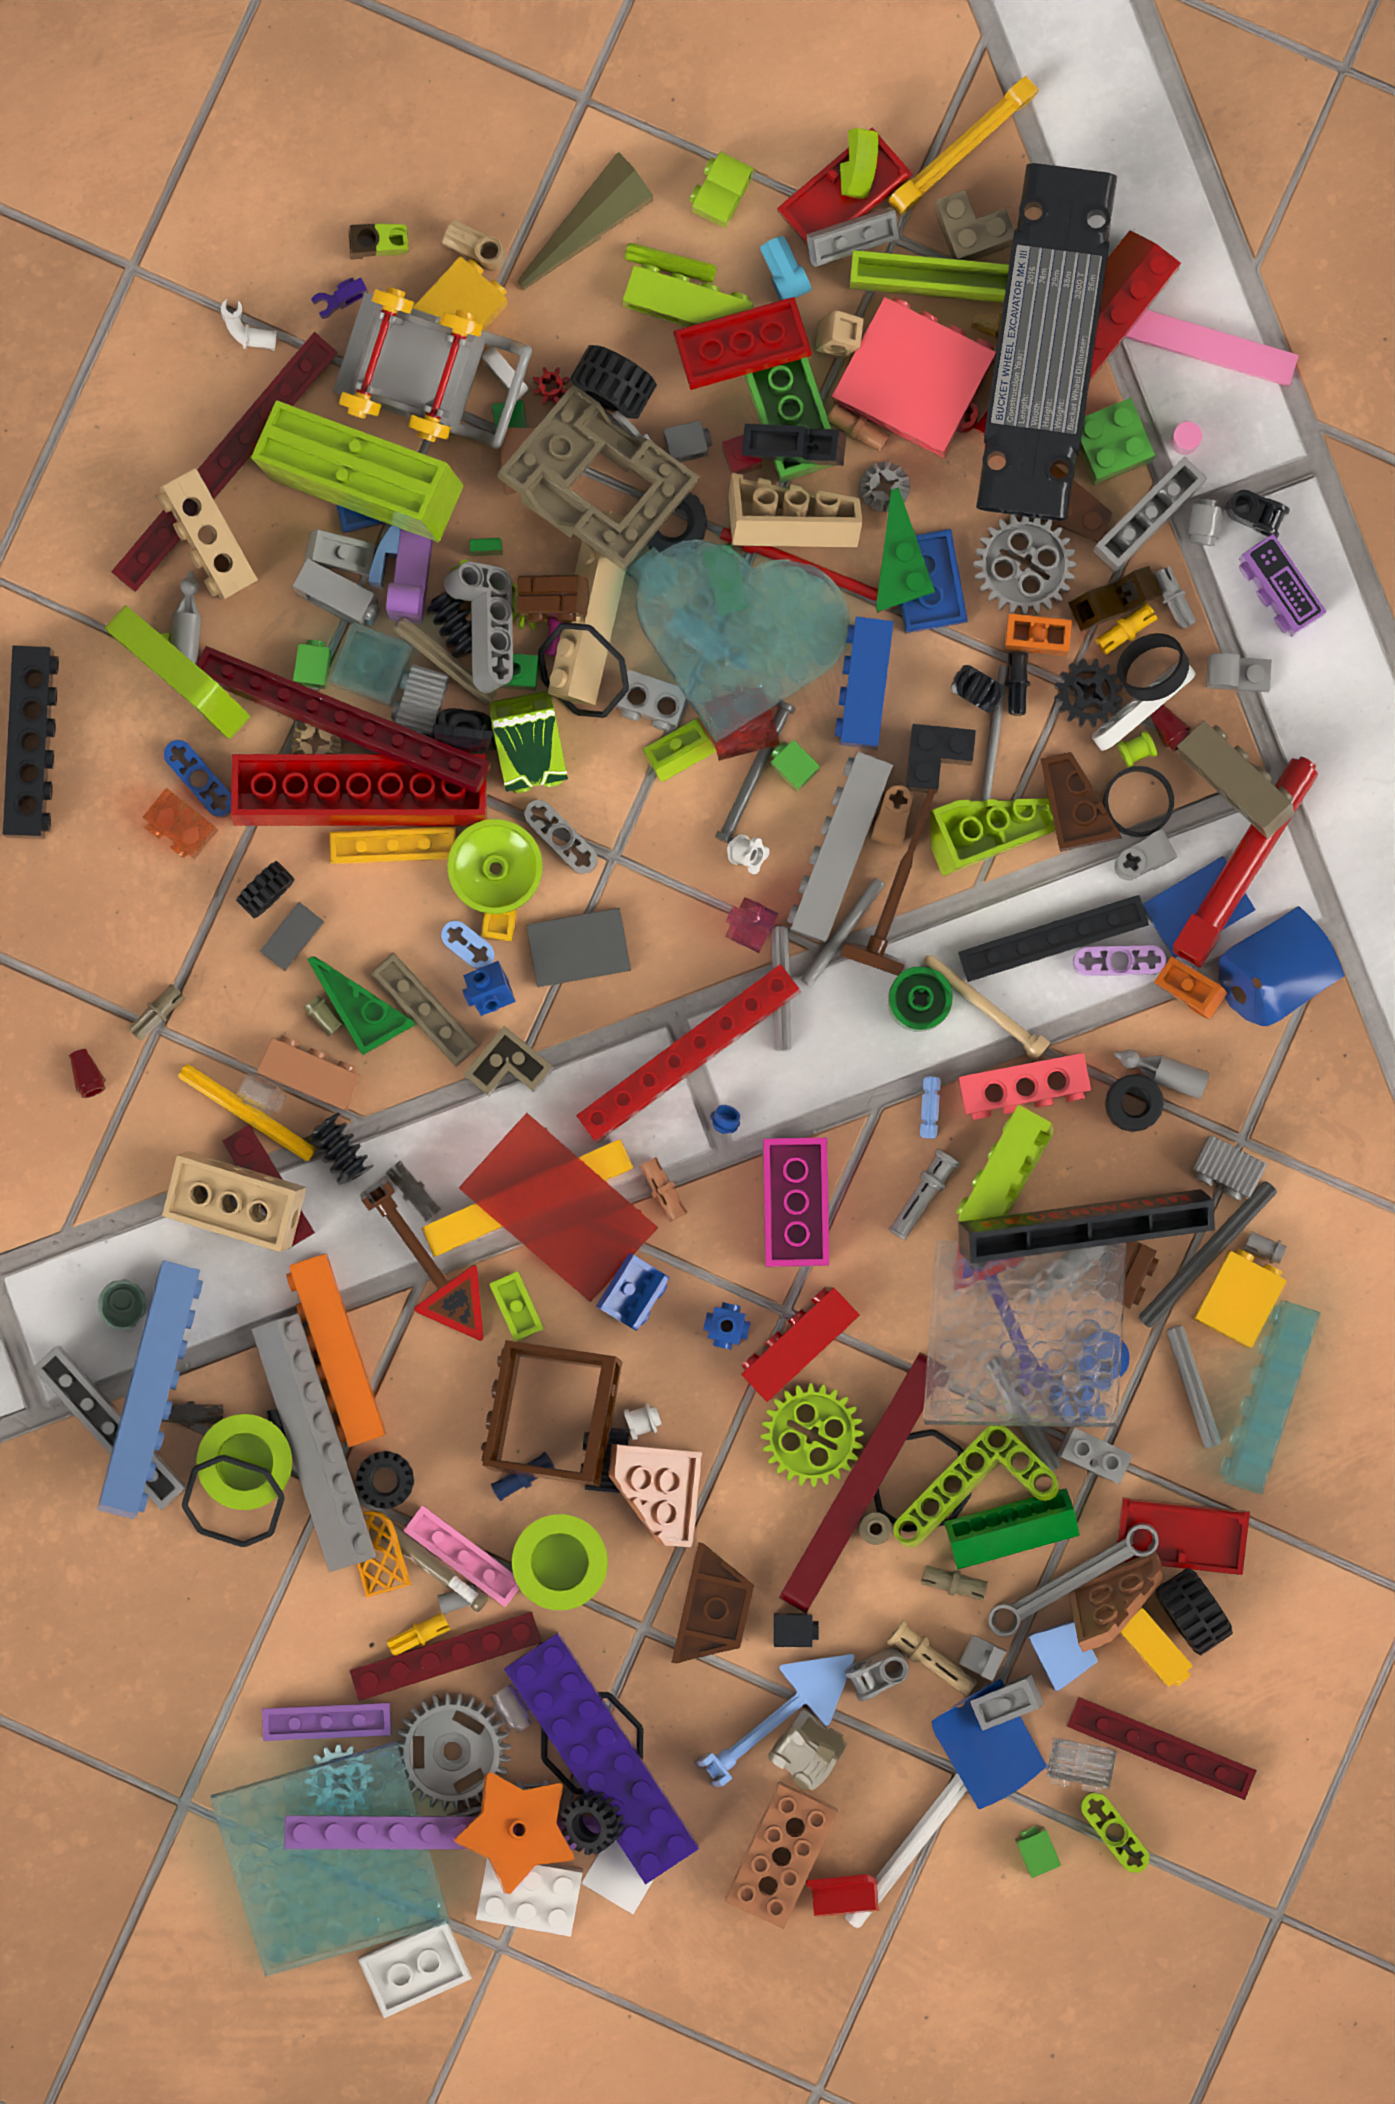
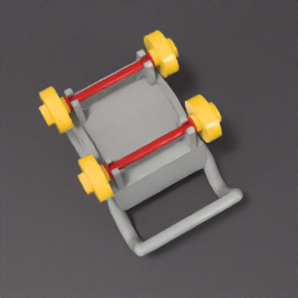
M387 286L386 292L378 289L374 290L373 295L364 292L333 392L341 395L338 404L349 407L348 414L363 419L366 418L367 414L378 416L380 408L406 417L413 413L408 427L418 430L417 437L435 442L436 437L448 439L449 433L481 442L495 449L500 448L503 444L532 354L531 347L521 342L484 331L483 324L474 322L475 315L458 309L455 315L444 312L441 324H439L440 317L414 309V301L404 298L406 292ZM485 344L520 356L495 435L460 423Z

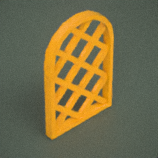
M376 1510L363 1512V1516L370 1515L369 1520L364 1518L368 1531L371 1527L378 1532L375 1542L371 1540L374 1551L378 1549L385 1554L381 1563L372 1558L366 1560L364 1565L363 1562L357 1564L366 1597L385 1592L389 1593L392 1590L411 1585L397 1534L391 1520L385 1514ZM375 1516L383 1521L381 1528L372 1523ZM386 1526H387V1528H388L390 1534H388L387 1532H385ZM382 1535L390 1540L387 1550L379 1545ZM393 1546L395 1549L396 1556L391 1553ZM388 1557L397 1562L393 1571L385 1566ZM370 1562L379 1567L375 1576L367 1571ZM399 1568L401 1570L402 1577L397 1574ZM382 1571L391 1575L387 1584L379 1580ZM367 1577L373 1581L371 1586H369ZM394 1579L402 1583L401 1585L391 1587ZM376 1584L384 1588L383 1590L373 1592Z

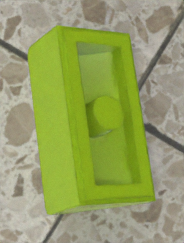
M697 718L642 749L661 782L666 781L715 752L709 736Z

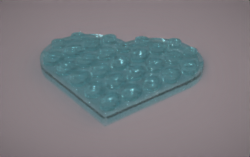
M688 540L674 544L659 553L646 568L637 589V616L645 636L716 743L821 677L837 662L846 646L848 627H850L846 601L834 581L824 572L810 564L805 565L790 560H774L752 569L740 554L723 544L718 545L703 540Z

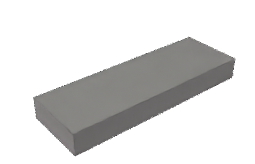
M892 207L807 234L810 262L815 267L852 255L853 250L864 251L899 239L896 212Z

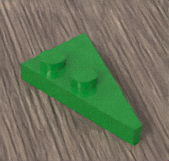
M899 487L891 490L876 602L877 613L935 593Z
M312 956L307 959L363 1056L416 1026L412 1019L317 957Z

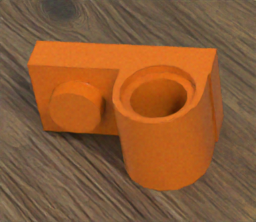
M1172 956L1154 981L1158 987L1180 999L1190 1009L1208 1020L1211 1019L1228 994L1221 985Z

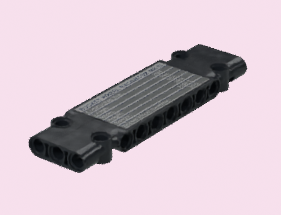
M1029 163L1026 165L1018 224L1013 236L985 426V449L976 508L979 510L1054 521H1067L1076 457L1079 455L1109 252L1110 241H1108L1117 183V176L1112 173L1039 163ZM1031 207H1037L1042 211V215L1036 220H1030L1025 216V212ZM1094 215H1099L1105 219V224L1100 228H1093L1088 224V219ZM991 457H1003L1006 461L1005 466L1000 470L991 469L988 466ZM1057 464H1063L1068 467L1069 472L1064 478H1055L1051 474L1052 468Z

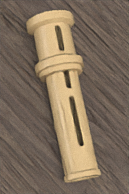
M904 1620L897 1625L886 1642L890 1646L896 1645L908 1654L910 1661L921 1662L965 1697L977 1683L976 1679H973L952 1661L930 1646L931 1642L926 1636L920 1637L908 1628L907 1622Z

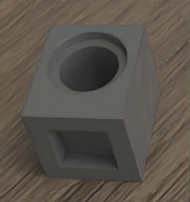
M701 420L664 429L668 453L680 463L708 456L707 447L713 446L709 428H702Z

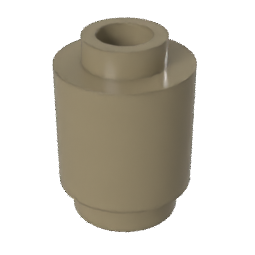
M870 1512L861 1519L859 1532L866 1542L879 1545L889 1539L892 1526L890 1520L884 1514ZM871 1524H881V1533L873 1535L870 1532Z

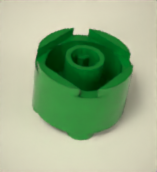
M928 967L909 968L897 976L889 990V1011L893 1019L907 1030L913 1032L932 1030L939 1026L950 1012L953 1000L952 989L948 980L937 970ZM917 992L919 995L927 994L928 997L925 1000L927 1006L923 1007L921 1004L915 1006L913 1004L915 999L913 993Z

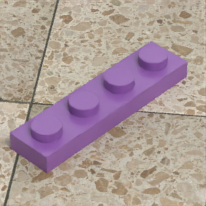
M390 1702L262 1708L263 1741L392 1735Z

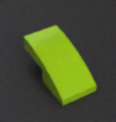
M857 127L848 130L850 161L840 164L842 195L865 199L870 192L876 170L878 132Z

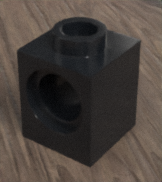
M774 1613V1647H812V1640H819V1621H812V1613Z

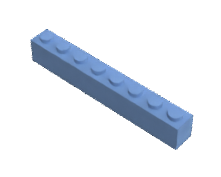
M165 1260L162 1261L159 1267L97 1506L99 1511L130 1519H135L138 1511H145L149 1496L148 1493H144L146 1480L152 1482L157 1464L151 1462L154 1450L160 1451L164 1438V1432L159 1431L162 1419L168 1420L172 1402L167 1401L169 1390L176 1389L180 1371L175 1370L177 1359L183 1360L188 1341L182 1340L185 1328L191 1329L195 1316V1311L190 1310L193 1298L199 1299L203 1281L198 1280L200 1273L198 1269Z

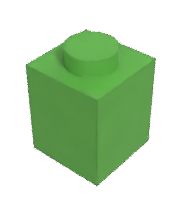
M307 640L306 644L298 643L293 677L294 682L307 687L327 689L332 651L330 648L325 647V642Z
M794 740L788 745L782 742L771 753L774 757L771 761V766L797 792L820 770V766Z
M1034 1825L1019 1832L1021 1837L1015 1839L1031 1878L1061 1866L1045 1827L1038 1829L1037 1825Z

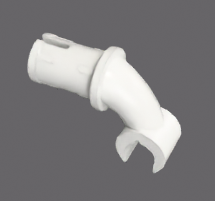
M227 299L222 303L221 317L226 322L230 334L243 345V349H246L248 346L275 351L276 330L249 328V324L244 326L241 322V303L238 301V309L233 314L226 310Z

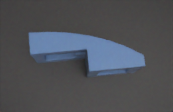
M392 525L382 538L369 573L368 583L370 587L383 588L387 557L397 558L401 528Z

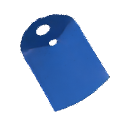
M1300 906L1232 946L1221 956L1218 970L1219 983L1228 993L1225 999L1229 1006L1245 1020L1260 1026H1270L1282 1020L1315 995L1345 976L1335 949L1328 937ZM1256 977L1261 981V988H1256L1253 985V978ZM1233 986H1239L1245 992L1247 998L1245 1003H1240L1234 998L1232 993Z
M1001 1679L966 1697L931 1721L935 1736L956 1769L978 1810L1013 1794L1047 1767L1021 1716L982 1731L970 1701L1003 1687L1004 1683ZM965 1702V1704L962 1707L957 1708L958 1705Z

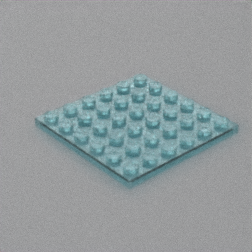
M397 1741L211 1795L212 1806L265 1977L450 1923V1917L429 1849L283 1848L284 1815L419 1816Z

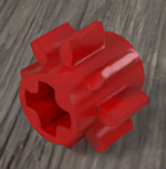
M543 367L541 378L534 376L532 378L533 382L539 385V388L532 391L533 396L541 395L543 397V406L548 401H554L557 404L559 398L568 391L563 388V385L568 384L570 379L569 377L561 379L559 367L554 372H548ZM552 380L556 381L558 390L552 389L550 393L546 392L544 383L550 384Z

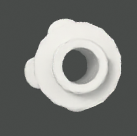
M744 834L734 837L727 847L729 861L734 865L743 864L747 866L748 872L752 874L759 872L761 864L768 858L770 853L769 848L762 845L760 838L754 837L750 840Z
M647 1402L645 1407L629 1411V1408L624 1410L633 1441L637 1440L638 1435L651 1431L658 1433L656 1426L662 1425L657 1407L650 1408Z

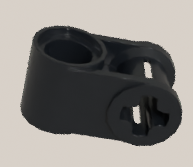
M1239 490L1228 500L1226 512L1233 521L1250 527L1266 537L1274 534L1278 539L1280 535L1278 529L1284 515L1289 514L1290 508L1249 490ZM1241 498L1248 502L1250 507L1248 513L1237 511L1235 508L1236 499Z

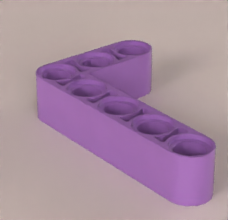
M400 529L394 583H389L386 611L390 620L398 621L401 617H404L411 623L422 624L433 540L404 529Z

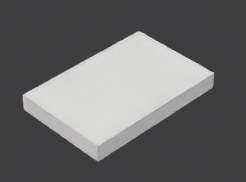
M447 1919L358 1958L384 2018L472 1979Z

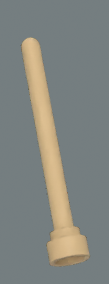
M927 955L924 958L925 966L939 971L948 980L951 987L1024 1045L1023 1049L1027 1051L1025 1055L1034 1062L1040 1058L1051 1044L1042 1035L1038 1037L1035 1033L1033 1035L1028 1033L936 957Z

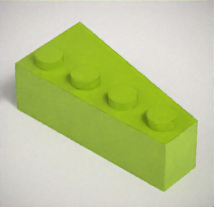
M1019 1104L1017 1105L1013 1115H1010L1004 1125V1132L999 1142H995L987 1156L989 1161L984 1170L980 1169L971 1185L974 1189L970 1197H964L956 1211V1214L960 1215L957 1219L958 1222L1006 1216L1009 1214L1055 1133L1052 1122Z

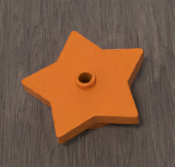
M492 1772L486 1773L481 1812L453 1839L454 1843L488 1858L503 1892L511 1894L536 1865L574 1860V1855L556 1824L563 1785L557 1783L522 1790ZM517 1823L522 1827L521 1836H517L513 1832V1827Z

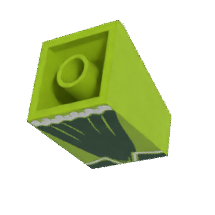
M548 690L496 700L489 704L506 792L523 793L529 791L533 786L544 785L545 787L560 785L563 780H568L552 696L547 694Z

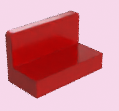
M868 1874L806 1880V1887L812 1890L813 1912L816 1917L879 1911L877 1879Z

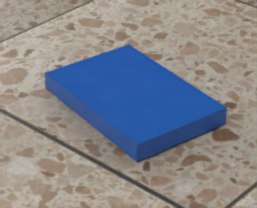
M951 529L915 535L935 593L900 605L905 634L967 623V614Z
M1223 856L1143 903L1145 913L1174 958L1179 956L1173 953V944L1192 913H1196L1227 863ZM1246 893L1222 930L1256 910Z

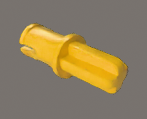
M440 1612L418 1624L412 1623V1628L389 1638L387 1645L393 1655H398L421 1643L425 1646L426 1641L450 1631V1627L443 1613Z

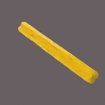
M186 1064L179 1072L178 1077L298 1157L309 1161L314 1155L316 1148L193 1066Z

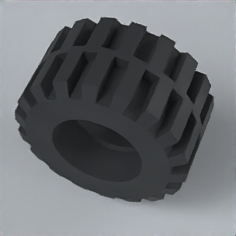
M589 345L570 377V381L574 386L595 399L602 407L613 413L619 411L626 418L632 419L639 418L657 386L653 377L639 365L617 352L598 345Z
M1187 1567L1156 1589V1596L1165 1612L1190 1648L1200 1656L1233 1634L1232 1626L1225 1613L1204 1582L1192 1569Z

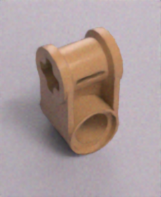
M895 785L885 792L870 840L897 848L902 847L913 799L908 788L902 785ZM897 792H901V798L906 800V804H901L897 809L893 807L894 802L889 800V796H894Z

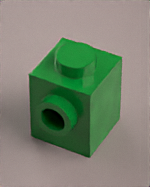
M513 654L512 679L500 688L536 691L539 665L538 656Z

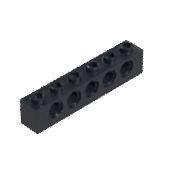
M12 646L3 835L7 838L45 839V832H50L51 813H46L47 800H52L53 794L52 781H48V769H53L54 750H49L50 737H55L56 720L51 718V706L57 705V687H53V675H58L59 656H54V651L51 647ZM35 672L41 673L43 676L42 683L36 688L29 687L27 684L29 675ZM31 704H39L41 706V713L35 719H28L26 717V709ZM30 735H37L40 740L39 746L32 751L25 750V739ZM29 766L36 767L38 770L37 778L32 782H25L22 777L23 771ZM34 798L36 800L35 810L29 814L23 813L21 811L23 800Z

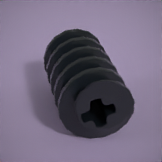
M445 591L431 600V604L426 611L429 615L438 614L433 619L434 625H444L439 631L440 636H450L446 640L445 645L448 648L456 647L451 655L455 658H462L472 654V620L467 621L466 619L472 610L471 608L461 610L460 606L466 600L455 599Z
M336 1113L313 1129L314 1131L309 1136V1141H320L316 1147L317 1153L327 1151L323 1157V1162H334L330 1168V1173L341 1172L336 1182L338 1184H345L362 1176L374 1165L363 1166L368 1155H356L361 1145L355 1144L350 1146L349 1142L354 1137V1134H342L347 1123L336 1125L335 1121L341 1115Z

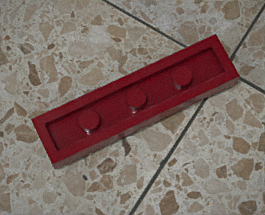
M247 1125L222 1141L237 1166L283 1180L251 1125ZM261 1204L263 1210L267 1215L266 1207L263 1204ZM302 1210L292 1247L315 1234Z

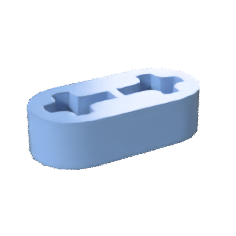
M451 921L443 927L441 932L443 943L471 967L478 969L493 963L495 953L492 946L464 923ZM459 927L462 928L461 935L468 941L467 944L464 946L459 941L450 943L448 941L450 935L447 932L451 928L455 931ZM471 945L478 950H481L483 947L487 948L486 956L488 960L486 962L480 960L478 963H475L473 961L475 955L468 948Z

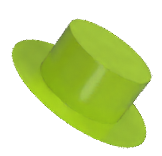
M238 1414L224 1418L208 1430L199 1445L196 1465L219 1455H226L266 1468L270 1471L282 1491L290 1478L292 1454L289 1443L276 1425L260 1416ZM224 1461L198 1471L200 1482L206 1492L218 1503L232 1509L251 1510L260 1508L277 1497L265 1475Z
M554 1514L534 1521L521 1533L512 1554L513 1575L522 1593L533 1603L550 1610H569L588 1602L601 1588L607 1573V1551L600 1535L590 1524L571 1515Z

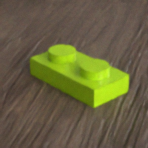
M519 1271L489 1284L515 1342L544 1329Z

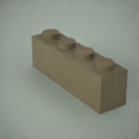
M1204 720L1177 745L1180 756L1261 834L1269 839L1295 814L1291 803L1294 800L1293 797L1283 787L1280 786L1277 789L1270 783L1272 778L1261 766L1255 769L1248 762L1250 757L1240 746L1237 745L1233 748L1226 741L1228 736L1219 726L1211 727Z

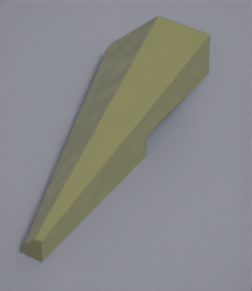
M620 152L612 158L517 280L523 290L600 240L601 235L653 201V195L646 184Z

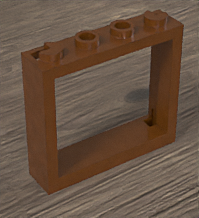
M505 1340L504 1349L502 1348L501 1356H498L497 1360L498 1367H500L499 1378L494 1380L492 1386V1398L495 1399L493 1410L488 1412L486 1418V1429L489 1432L487 1442H483L481 1446L483 1451L482 1466L491 1471L600 1487L623 1362L616 1356ZM520 1356L601 1368L582 1473L501 1461Z

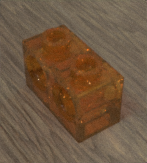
M167 788L164 789L143 815V818L148 822L145 828L158 839L165 835L173 842L170 848L184 859L187 855L195 859L218 831L213 824ZM165 808H170L174 811V819L169 824H161L158 821L159 812ZM188 828H196L199 831V838L193 844H186L183 841V833Z

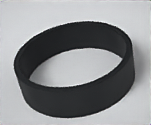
M1162 633L1145 635L1132 642L1122 652L1117 664V674L1125 690L1130 696L1141 701H1155L1171 695L1183 684L1189 671V660L1180 643L1174 637ZM1158 647H1169L1180 653L1176 669L1163 682L1144 688L1135 687L1127 683V673L1131 664L1146 651Z
M1134 766L1122 770L1110 781L1104 793L1103 805L1119 832L1131 837H1145L1160 830L1171 817L1174 808V793L1170 783L1160 772L1145 766ZM1131 772H1145L1161 781L1168 793L1169 809L1164 821L1159 826L1149 831L1135 832L1122 827L1116 822L1109 809L1108 797L1113 783L1121 776Z

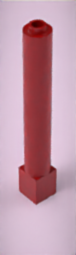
M1302 756L1299 759L1292 758L1275 784L1277 789L1281 786L1293 797L1294 800L1291 803L1295 812L1318 777V773L1315 770L1316 765ZM1291 818L1269 839L1250 824L1196 913H1192L1174 942V954L1201 969L1219 940L1222 929Z

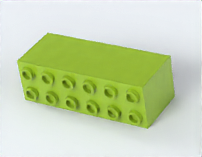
M277 400L251 456L253 461L274 482L436 542H440L464 487L463 483L446 462Z

